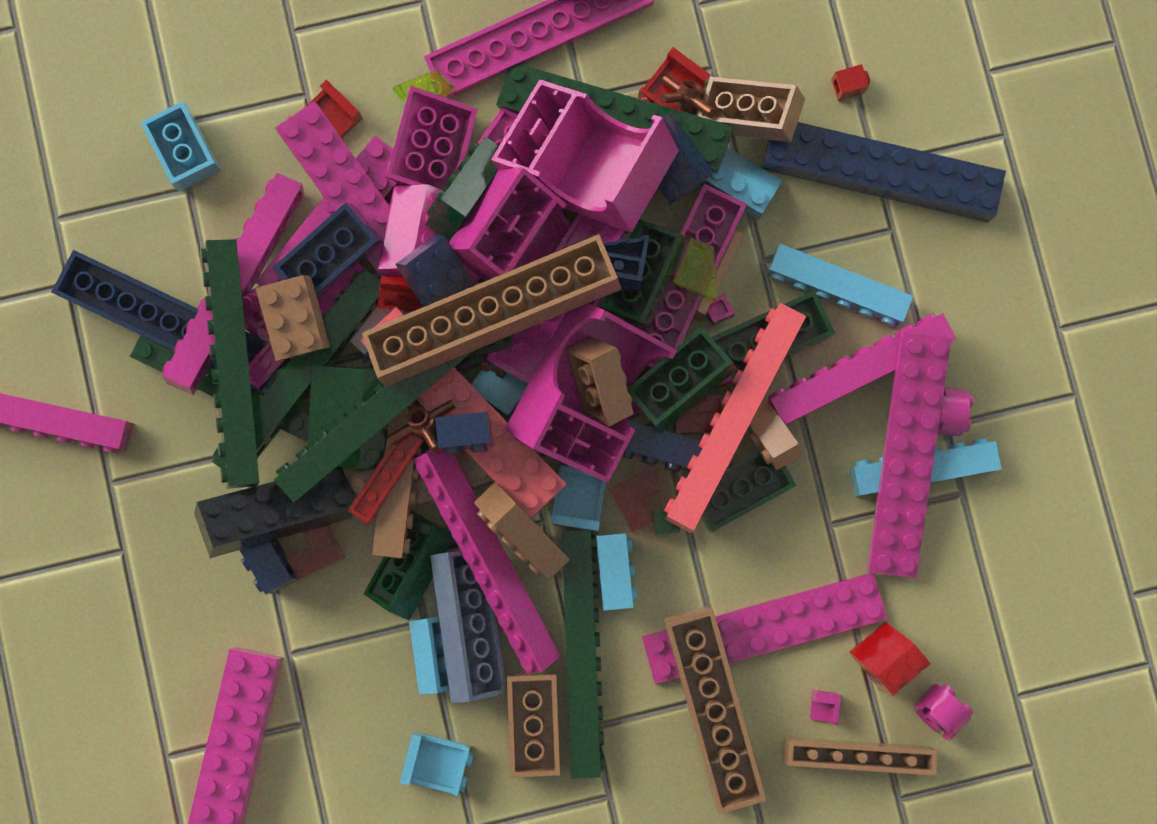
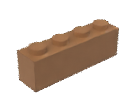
M735 384L726 388L725 392L729 391L732 393ZM764 396L747 428L750 432L748 436L755 447L759 445L762 449L760 453L767 464L771 463L778 470L802 455L799 443Z

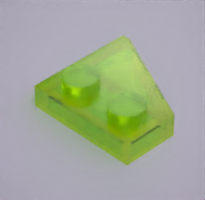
M434 70L396 85L392 90L405 103L410 85L445 98L453 90L454 86L439 70Z
M691 238L673 284L716 301L718 292L716 288L713 246Z

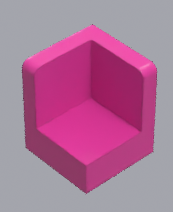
M812 690L810 719L838 725L841 695L834 692Z

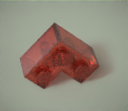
M653 467L609 489L630 532H634L654 521L643 501L644 498L664 488Z
M329 524L301 532L309 548L287 558V561L297 581L346 558Z

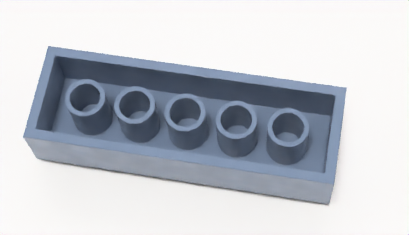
M455 551L430 555L451 703L472 702L507 693L497 618L487 602L479 583L475 580L471 568L464 559L463 553Z

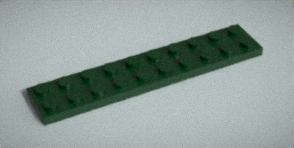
M518 64L508 70L496 103L498 108H505L519 114L538 81L543 80L587 94L593 103L606 114L635 128L649 129L653 125L651 120L653 115L665 118L672 113L715 173L719 172L733 132V126L522 64Z

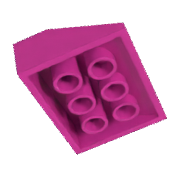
M410 85L385 178L402 186L427 184L440 190L444 188L451 175L455 173L461 161L466 157L478 109Z

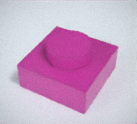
M723 293L713 298L706 314L712 325L715 326L734 317L735 312Z

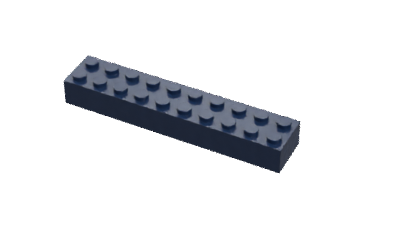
M800 122L797 123L791 142L767 141L761 167L766 171L984 222H989L997 216L1006 174L1005 170Z
M75 250L72 251L51 293L173 351L177 342L183 340L186 335V327L189 321L195 319L198 313V308ZM245 331L249 364L268 342ZM213 359L209 368L215 369V359ZM287 359L281 367H286L291 359ZM276 373L272 376V378L265 384V386L261 390H258L251 383L250 387L259 392H262L265 387H270L276 380Z

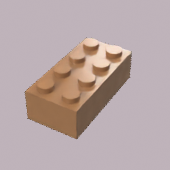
M710 77L702 101L715 109V114L709 118L699 110L697 116L733 126L732 135L791 142L805 97L797 85Z
M496 482L474 502L480 509L477 514L496 535L502 537L501 539L510 549L516 551L515 553L524 563L529 564L531 562L529 567L537 576L543 574L550 580L570 560Z
M557 673L508 674L510 778L560 776Z

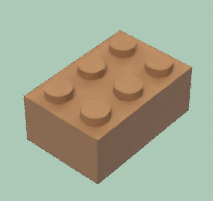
M301 275L256 288L276 361L330 348L311 276Z
M589 336L565 348L584 414L609 427L634 414L631 406L632 398L626 386L627 378L622 371L620 363L621 355L616 347Z

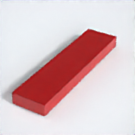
M411 433L393 443L348 509V512L370 525L424 441Z

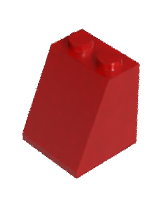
M884 622L849 651L878 689L892 696L931 664L912 641L887 622Z

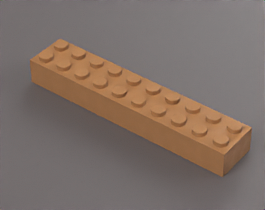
M598 234L362 333L376 376L387 387L621 290V286L601 237Z

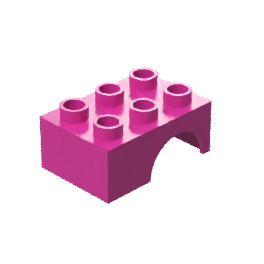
M539 80L491 161L498 170L524 167L567 204L564 209L632 233L679 150L662 117L653 115L651 118L653 125L649 129L635 128L606 114L593 103L587 94Z
M524 167L502 169L496 172L449 244L465 266L484 281H488L553 254L572 224L562 212V209L567 204ZM602 298L592 301L590 304L598 307Z
M588 303L564 314L505 431L531 448L608 483L635 429L631 427L627 418L609 427L583 413L565 348L589 336L616 347L621 355L620 363L622 371L627 378V388L634 383L637 376L647 365L660 358L673 359L677 350L611 313Z

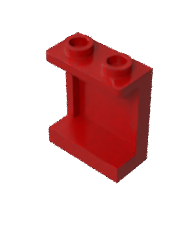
M672 47L667 53V58L645 87H641L638 98L685 112L677 108L675 102L661 103V94L675 93L662 83L663 77L668 75L679 84L684 80L693 81L703 89L709 81L710 74Z
M326 79L320 85L322 91L306 106L315 101L342 139L363 118L360 112Z

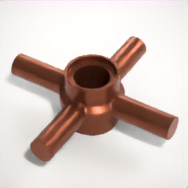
M668 75L663 77L662 83L675 93L661 94V103L675 102L677 108L687 112H693L696 107L709 118L715 114V109L701 100L706 89L702 90L699 84L689 80H684L679 84Z
M450 399L435 409L428 411L422 406H417L414 401L407 407L409 410L406 415L407 425L387 435L386 438L389 444L392 445L407 435L414 433L417 437L425 439L433 453L440 450L438 448V441L433 434L435 430L434 420L456 407Z

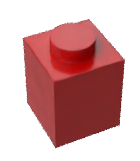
M862 64L834 73L831 81L837 100L840 101L866 92L870 84V76L867 71H864Z

